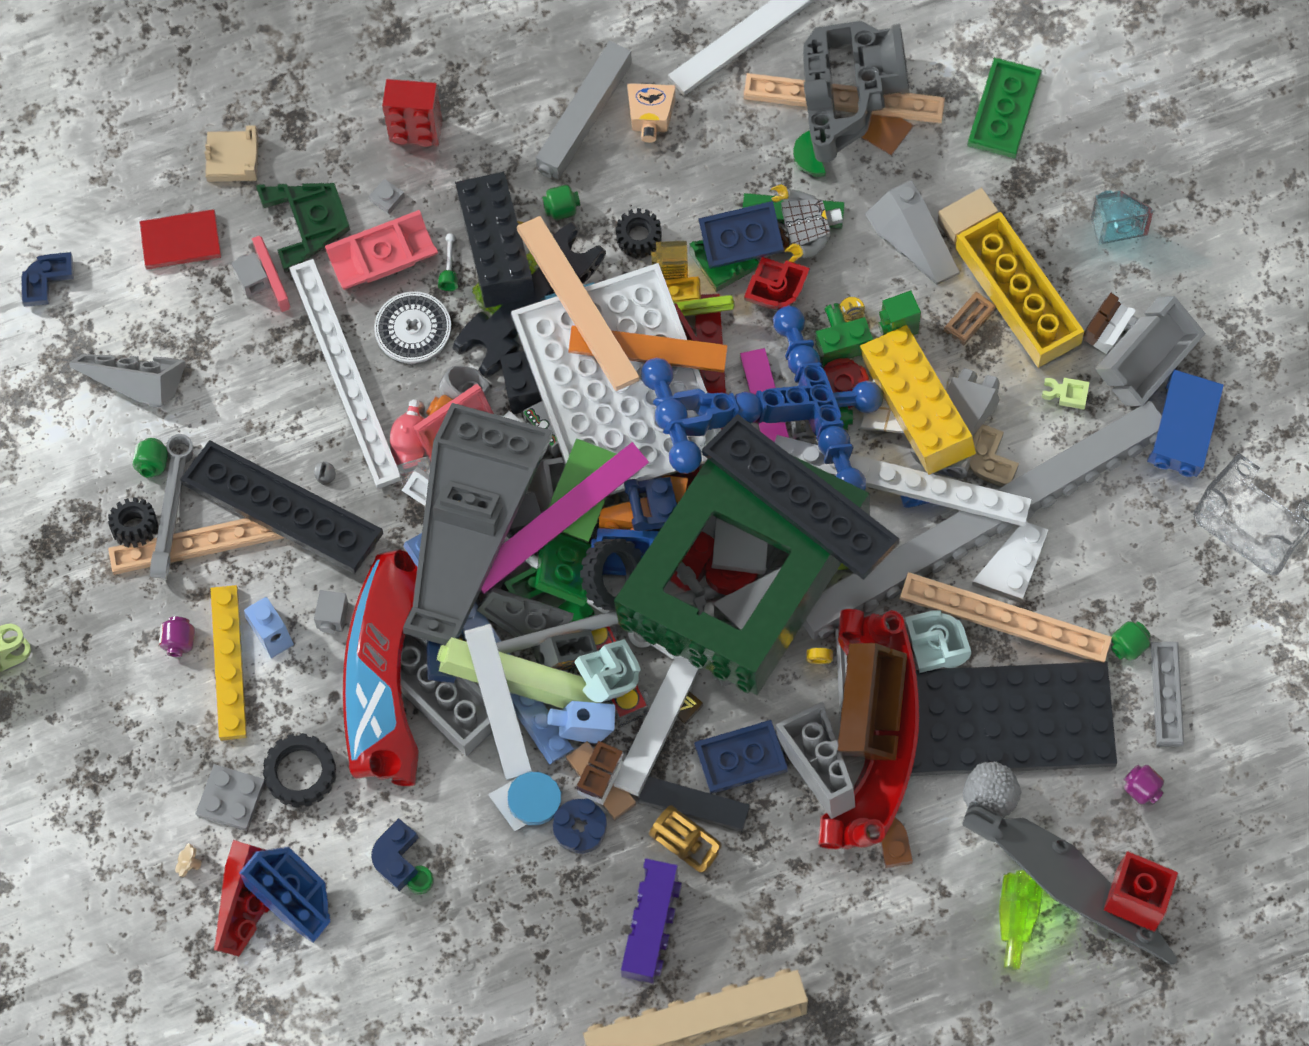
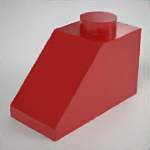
M701 531L682 560L686 566H690L695 572L698 582L705 576V567L713 556L714 539ZM675 571L669 581L684 591L691 590L688 585H684L677 577L678 572Z

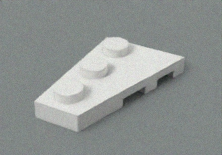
M1028 522L1025 523V527L1020 525L973 580L972 585L1022 602L1047 537L1048 529Z

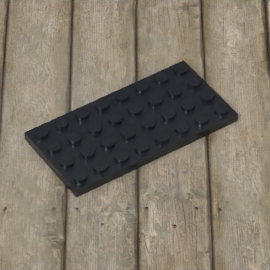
M1108 661L934 669L922 673L916 670L919 699V731L911 776L971 773L977 764L984 762H998L1010 768L1011 771L1117 766Z

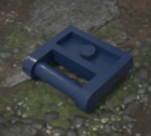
M665 477L641 481L628 479L624 483V489L629 495L633 513V529L635 531L662 528L677 506L671 478ZM639 493H646L651 517L643 515Z

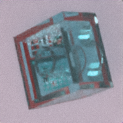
M1121 190L1115 192L1104 191L1096 195L1091 221L1098 245L1147 236L1153 216L1152 208Z

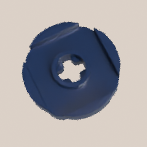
M587 798L573 799L564 803L554 813L553 832L556 841L561 847L574 851V853L584 854L600 846L607 831V821L603 810L592 800ZM575 821L586 822L587 825L584 826L585 831L573 830L572 826L575 825Z

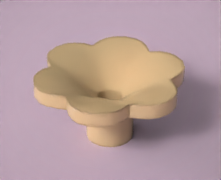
M187 844L178 856L175 871L179 873L180 877H185L191 869L199 870L202 861L195 858L196 848L192 844Z

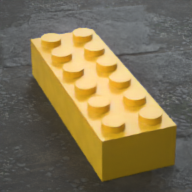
M1001 212L957 235V252L993 304L996 305V308L1038 368L1082 344L1083 328Z
M907 325L860 345L866 368L875 383L882 389L885 401L928 475L976 454L972 434Z

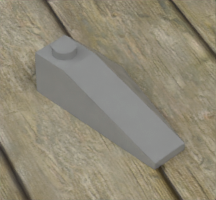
M82 354L70 361L69 366L138 402L149 403L151 407H161L164 403L174 398L185 368V360L153 357V361H139V356L115 360L113 355Z

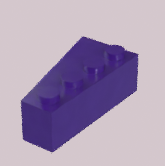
M645 858L643 866L645 879L640 881L637 898L639 904L633 912L631 929L633 930L628 935L621 967V976L654 984L655 977H660L664 961L660 960L661 951H667L670 934H666L668 924H673L676 908H672L674 898H679L682 882H678L677 865Z

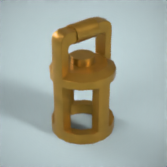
M672 805L661 813L649 832L650 837L657 840L698 872H705L711 867L722 847L719 840ZM669 826H670L671 828H673L675 831H677L678 833H680L682 836H684L685 839H683L681 836H679L677 833H675L673 830H671V829L669 828ZM704 838L712 845V848H709L700 864L690 855L692 853L696 854L703 845L701 841Z

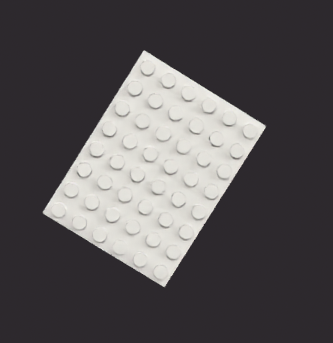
M659 263L584 287L610 330L687 340ZM558 296L511 311L565 464L577 438L616 454L633 442L649 463L630 479H637L638 481L657 479L678 472L669 463V451L673 446L670 435L664 434L663 429L655 421L656 406L653 404V400L657 398L655 391L646 387L641 380V369L645 364L644 362L630 361L639 375V381L615 391L594 356L568 353L571 326H575ZM672 366L673 380L669 385L672 395L677 392L701 389L707 393L698 369ZM687 410L688 418L699 416L695 411ZM721 428L708 430L705 436H687L688 441L696 443L702 451L721 431ZM702 455L701 464H704L707 458ZM624 483L609 495L624 491Z

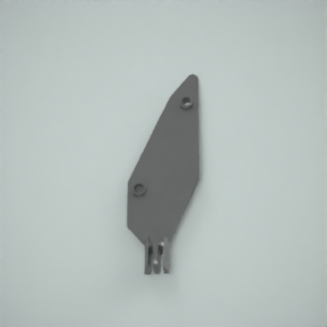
M976 802L969 804L963 819V827L988 841L996 842L1055 901L1168 964H1176L1178 960L1176 955L1157 929L1155 932L1104 911L1112 884L1072 844L1026 818L1004 819L1002 816Z

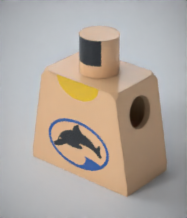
M628 83V101L632 130L642 131V141L647 143L655 142L657 132L668 131L676 98L675 85Z

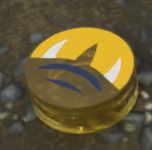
M847 297L841 301L840 306L845 322L863 318L865 306L859 298Z

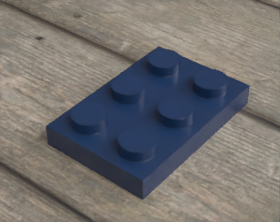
M773 201L698 218L709 269L784 252Z
M772 720L694 742L709 793L711 794L788 772Z

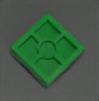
M703 240L689 243L690 255L716 292L754 272L759 265L757 259L709 269Z

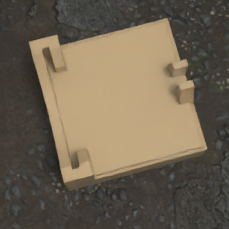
M256 125L246 126V131L207 132V144H205L207 182L257 181L259 136Z

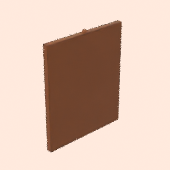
M872 114L869 128L861 138L892 156L914 125L900 117Z

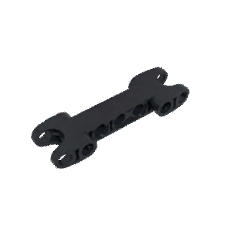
M571 222L553 234V237L581 283L584 284L604 260L606 250L597 245L584 253L573 252L571 250L572 245L580 232V227ZM540 267L532 274L535 298L504 304L491 317L484 312L478 313L466 324L455 339L452 348L459 355L477 346L487 349L486 356L479 367V371L484 378L494 375L502 368L500 356L516 353L520 348V344L514 340L518 332L511 311L544 301L545 296L555 293Z

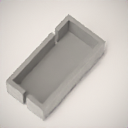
M1175 296L1158 297L1145 311L1146 317H1140L1095 368L1096 372L1108 386H1114L1112 391L1125 406H1143L1206 334Z

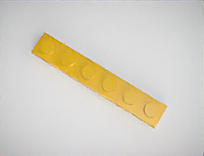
M237 585L212 587L210 589L219 739L223 741L247 738Z

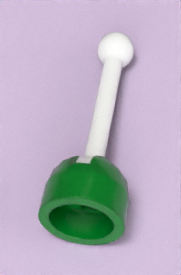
M452 233L446 235V241L448 242L446 270L440 273L438 278V288L443 291H454L458 288V275L451 271L453 242L456 240L455 235Z

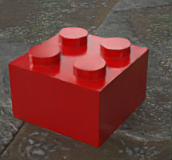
M1127 851L1117 867L1104 911L1155 932L1166 914L1178 872Z

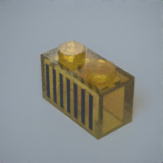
M687 241L656 242V252H651L652 265L659 263L664 279L687 278Z

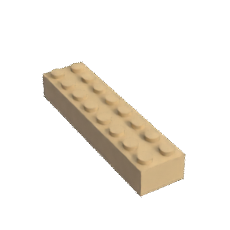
M783 969L776 972L774 977L764 979L763 976L749 980L748 984L738 987L737 984L729 985L722 988L720 993L713 995L710 992L701 993L695 996L693 1001L684 1003V1000H678L668 1004V1008L657 1010V1008L647 1009L641 1012V1016L635 1018L623 1016L614 1020V1024L611 1025L596 1024L587 1028V1032H583L585 1046H701L806 1015L808 1000L798 970Z

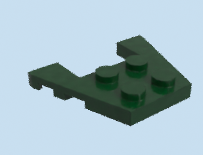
M302 183V186H288L287 184H278V186L256 185L263 209L289 202L302 242L277 249L285 273L290 271L289 267L303 263L325 248L326 245L331 244L350 231L335 183Z

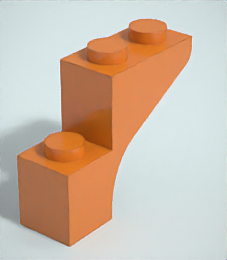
M669 475L661 477L671 478L676 504H678L687 491L688 479ZM641 498L643 515L651 517L647 498ZM630 502L602 509L599 517V528L634 530Z

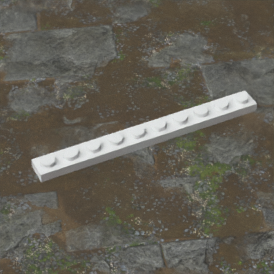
M311 259L289 267L377 489L401 481L400 473L314 260Z
M780 435L776 436L775 443L789 454L834 476L837 474L834 464L824 463L825 456L819 450L818 445ZM855 454L850 456L849 461L852 468L858 469L865 476L866 487L1025 527L1032 500L1030 498L935 474L928 475L927 472Z

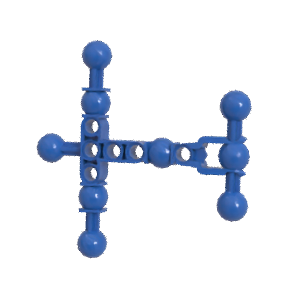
M789 305L781 307L773 317V327L779 335L788 339L789 346L785 358L788 360L789 369L796 375L794 380L798 383V386L770 388L763 392L760 390L756 392V395L749 392H741L735 396L733 393H729V395L725 393L711 394L705 393L701 389L677 392L672 395L669 385L673 380V368L670 363L665 359L656 357L648 360L643 365L641 380L646 387L655 391L657 397L653 400V404L656 406L655 421L663 429L664 434L670 435L673 446L669 451V463L676 471L685 474L694 472L702 462L701 449L696 443L688 441L687 436H705L708 430L725 427L737 414L750 424L755 423L756 420L758 423L809 420L812 431L818 441V448L825 456L824 463L835 465L836 477L864 491L866 490L865 476L858 469L852 468L849 461L854 447L850 443L849 434L843 429L844 423L840 421L841 412L839 407L854 406L863 413L875 412L883 403V391L875 382L863 381L858 383L852 391L833 393L827 375L820 363V356L813 348L814 341L804 340L801 332L805 327V316L797 307ZM687 410H693L699 416L688 418Z

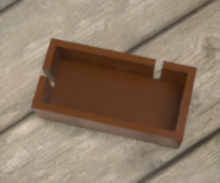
M876 643L849 644L840 734L838 736V751L867 760H896L899 736L874 735V731H899L907 661L906 653Z

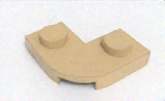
M983 424L973 437L976 454L971 456L970 468L979 478L1003 487L1013 481L1019 463L996 455L1004 432Z

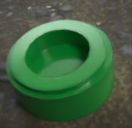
M415 866L418 874L407 886L415 894H425L431 890L434 884L432 872L425 866Z

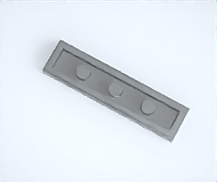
M1151 642L1156 747L1183 746L1184 731L1178 642Z

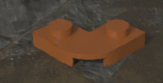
M894 818L885 838L880 842L885 868L908 865L913 862L907 831L904 825L897 818ZM866 829L867 836L870 838V833Z

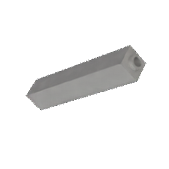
M612 41L608 42L536 156L537 170L542 175L560 179L631 66L632 55L630 50Z

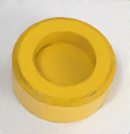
M828 648L808 649L806 651V660L812 664L831 663L833 661V650Z

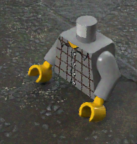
M782 184L771 188V190H775L779 194V196L772 198L773 202L785 201L781 202V210L790 246L785 252H791L794 255L789 261L794 263L798 259L816 256L827 245L828 239L831 237L829 226L843 223L840 208L825 211L823 200L817 199L814 195L787 189Z

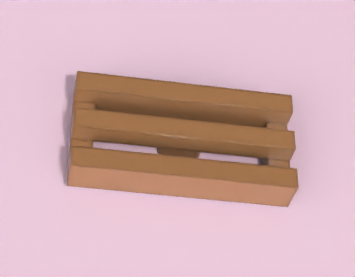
M975 292L944 327V331L947 334H952L955 340L959 339L960 343L965 345L996 310V305L978 292ZM977 300L980 301L981 303L974 309V311L956 330L954 326L969 311V309L976 303ZM984 307H988L984 311V313L976 320V322L969 328V330L963 335L962 332L984 309Z

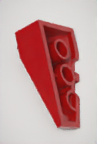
M233 840L225 864L214 950L239 957L257 930L256 925L264 913H268L270 910L245 886L239 874L257 851L266 849Z

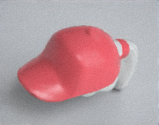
M418 399L409 401L407 412L399 416L391 428V453L396 466L401 470L416 468L422 461L425 453L413 426L425 419L421 415L425 411V405Z

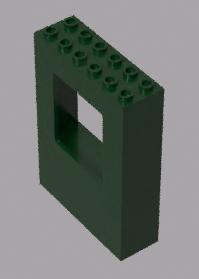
M793 456L870 515V497L868 492ZM707 459L615 598L614 603L618 624L626 632H635L641 635L646 642L652 645H661L671 655L675 657L682 656L688 659L694 667L698 669L705 668L711 671L717 679L721 681L728 680L734 683L742 692H751L758 696L841 565V562ZM712 515L790 554L750 618L740 630L705 612H702L699 616V609L663 591Z

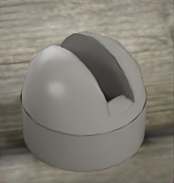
M320 462L314 469L315 478L321 484H329L335 479V469L328 462ZM326 467L325 477H322V469Z

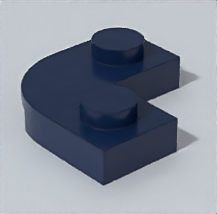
M71 252L36 257L37 260L29 265L26 271L22 272L21 287L22 304L24 307L49 305V281L74 279L73 256Z
M400 818L377 839L371 853L372 863L379 875L399 892L418 874L416 868L404 859L402 855L419 839L417 833Z

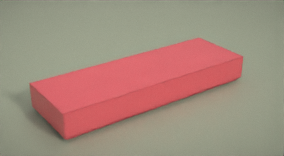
M259 235L252 238L254 249L267 275L281 312L290 310L287 294L262 236L260 237Z

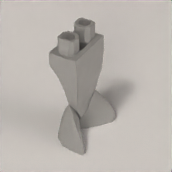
M964 368L958 378H952L947 394L973 437L997 408L1000 401L997 394L1000 382L997 377L987 375L982 385L975 383L978 377L977 373ZM912 448L910 452L913 458L916 460V462L922 465L915 451ZM971 456L937 471V473L954 478H965L968 474Z

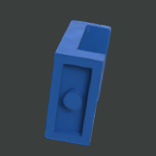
M598 528L597 539H592L591 548L594 547V543L604 539H625L626 542L634 543V547L636 549L639 548L642 552L641 557H643L659 531ZM613 552L607 557L603 565L602 576L605 574L626 575L625 566L616 553Z

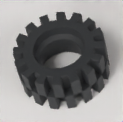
M637 208V213H633L632 209L628 210V216L625 213L622 214L621 220L618 219L616 227V240L619 243L620 250L624 249V254L629 255L631 252L633 258H637V254H641V258H645L646 252L650 256L653 254V249L657 251L659 243L661 244L662 241L661 223L659 219L657 220V216L654 213L650 216V211L645 209L644 213H641V208ZM641 226L645 227L649 234L643 240H634L629 235L630 230Z
M133 497V502H130L129 498L124 499L125 504L122 505L121 502H118L116 504L117 509L112 507L110 510L111 514H108V524L113 538L117 540L118 544L121 545L123 543L128 548L130 543H132L133 548L138 547L137 543L139 542L143 546L147 544L146 539L151 541L153 539L152 534L156 535L158 532L157 528L159 525L154 508L145 499H141L140 502L136 497ZM131 519H143L136 526H124V524Z

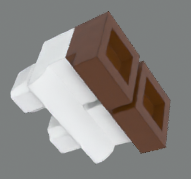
M1112 292L1099 307L1085 329L1083 336L1084 341L1105 354L1112 350L1122 339L1121 333L1123 330L1128 332L1138 320L1133 315L1136 310L1121 304L1118 301L1119 297Z
M598 741L588 761V765H586L576 785L578 794L603 805L624 763L621 760L623 751Z

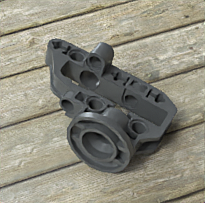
M863 21L816 27L804 43V91L808 109L809 130L815 158L819 162L827 163L836 158L837 152L866 134L872 111L885 108L884 95L894 93L910 94L902 30L900 24L892 25L889 29L878 30ZM852 44L859 109L852 117L836 119L829 48Z

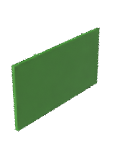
M576 438L549 507L614 457L616 453ZM606 498L563 532L589 542L594 527L598 523L597 520Z

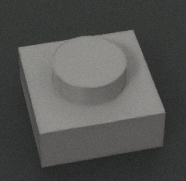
M384 179L369 195V201L387 214H390L405 195L402 190Z

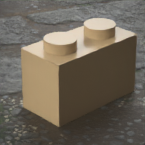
M981 187L940 210L937 223L951 243L956 245L957 235L997 214L998 210Z

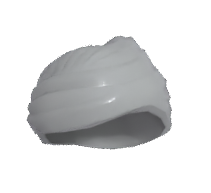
M452 366L440 381L439 391L441 395H447L451 399H455L475 384H478L486 396L490 385L483 378L479 370L466 366Z

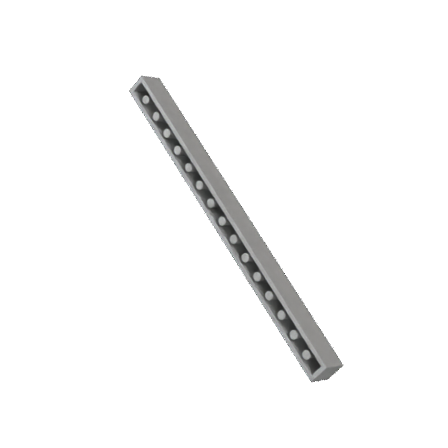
M1150 400L1143 406L1138 407L1004 485L998 491L1032 499L1027 516L1028 520L1041 507L1046 509L1052 506L1058 497L1071 495L1082 483L1093 482L1100 476L1101 472L1106 469L1111 471L1117 468L1123 459L1129 456L1131 458L1136 457L1144 450V447L1149 444L1154 445L1162 416ZM960 511L891 551L864 580L853 573L824 590L804 621L803 626L813 641L819 637L824 639L830 636L834 629L839 626L841 610L857 609L862 612L866 611V613L873 611L882 600L886 598L889 600L893 599L902 592L901 589L908 572L922 577L930 572L937 573L946 566L947 562L953 559L959 560L966 556L971 548L984 546L990 541V537L999 533L1001 535L1012 528L1013 523Z

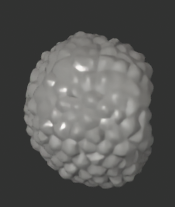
M984 762L977 764L968 775L962 797L967 807L971 802H976L1004 818L1010 815L1016 808L1022 791L1016 776L1010 768L998 762Z

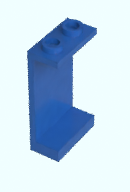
M1173 370L1167 380L1166 388L1168 393L1154 448L1147 462L1154 464L1159 469L1178 471L1179 474L1185 477H1197L1204 468L1224 384Z

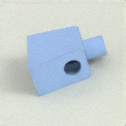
M267 597L244 610L246 620L270 658L277 656L294 645L285 624ZM280 634L278 639L271 641L274 635Z
M571 701L562 710L550 709L547 722L548 725L559 726V736L561 738L580 742L588 741L590 744L597 745L598 741H602L614 731L615 705Z

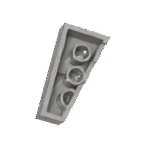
M823 701L776 724L780 747L831 819L854 808V789L840 751H838V743L834 737Z

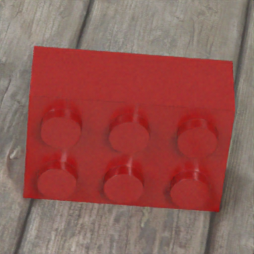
M386 79L382 107L389 142L399 145L412 143L424 147L439 146L443 119L437 83Z

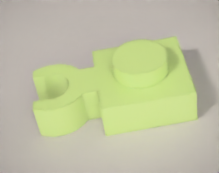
M1045 378L1044 386H1049L1053 390L1050 392L1043 391V399L1052 400L1060 398L1059 405L1085 409L1089 382L1064 378L1063 384H1058L1055 379Z

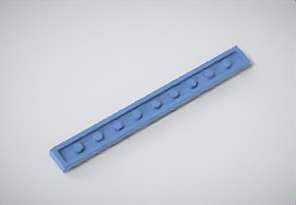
M422 533L406 541L403 545L417 567ZM476 602L461 632L465 639L464 631L490 624L486 617L477 611L478 605ZM492 628L496 643L501 642L500 638ZM510 693L517 717L549 765L572 752L573 747L569 741L559 736V726L548 725L549 711L543 702Z

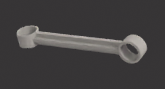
M176 434L170 437L166 445L170 464L157 541L151 559L150 576L152 578L167 579L169 575L170 552L182 487L180 479L184 475L185 463L192 459L194 453L191 439L183 434ZM176 444H185L189 447V450L182 455L171 452V448Z

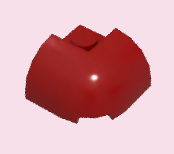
M761 257L755 275H752L746 290L744 300L768 309L779 310L781 307L791 306L801 294L810 268L787 260L783 264Z

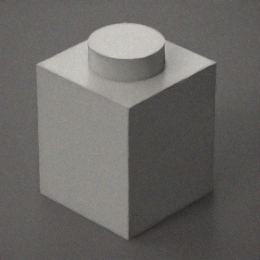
M254 252L249 255H242L231 263L234 274L247 298L270 288L267 275Z
M319 591L314 616L317 629L329 634H333L335 631L343 632L349 603L346 593Z

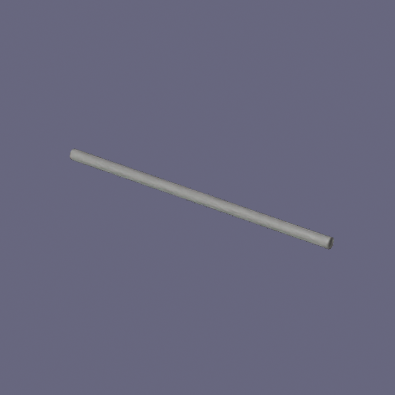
M783 565L766 569L765 574H758V579L782 568ZM709 585L703 587L706 591L704 594L705 600L723 595L711 589ZM692 590L672 595L687 604H692L693 599L697 598ZM616 610L497 642V649L499 652L508 654L537 646L552 636L587 630L592 631L618 624Z

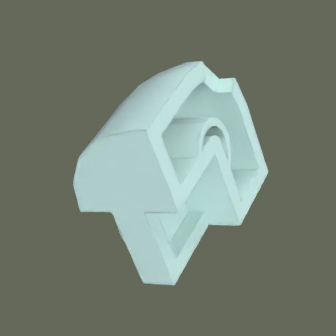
M941 610L905 617L907 634L919 673L942 667L945 669L956 668L970 658L971 649L960 620L955 619L951 615L941 613Z
M625 639L606 644L600 651L579 656L574 662L587 684L583 692L594 702H604L630 692L636 687L639 672L641 671L638 661Z

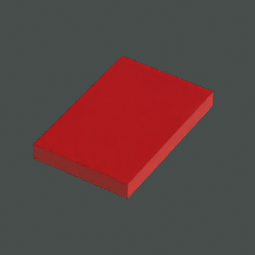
M214 209L139 221L146 270L222 258Z

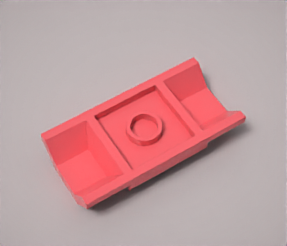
M420 210L325 246L335 275L343 290L366 281L367 283L373 282L412 267L416 262L438 254L428 234Z

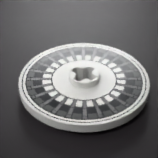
M406 292L394 296L381 307L375 319V336L382 351L392 359L403 363H421L432 359L444 349L451 334V320L447 309L437 298L422 292ZM417 324L418 330L411 329L409 331L408 325L415 326Z

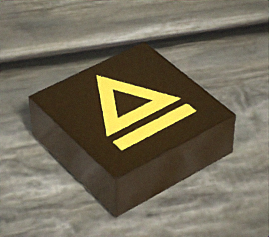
M689 691L677 718L686 725L703 707V702Z

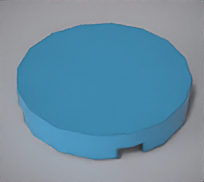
M528 772L518 776L511 783L508 790V807L511 814L527 825H541L549 822L561 805V792L557 783L550 776L541 772Z

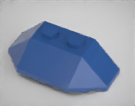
M290 847L257 851L239 872L245 886L281 921L309 941L314 943L331 922L330 914L328 913L325 881Z

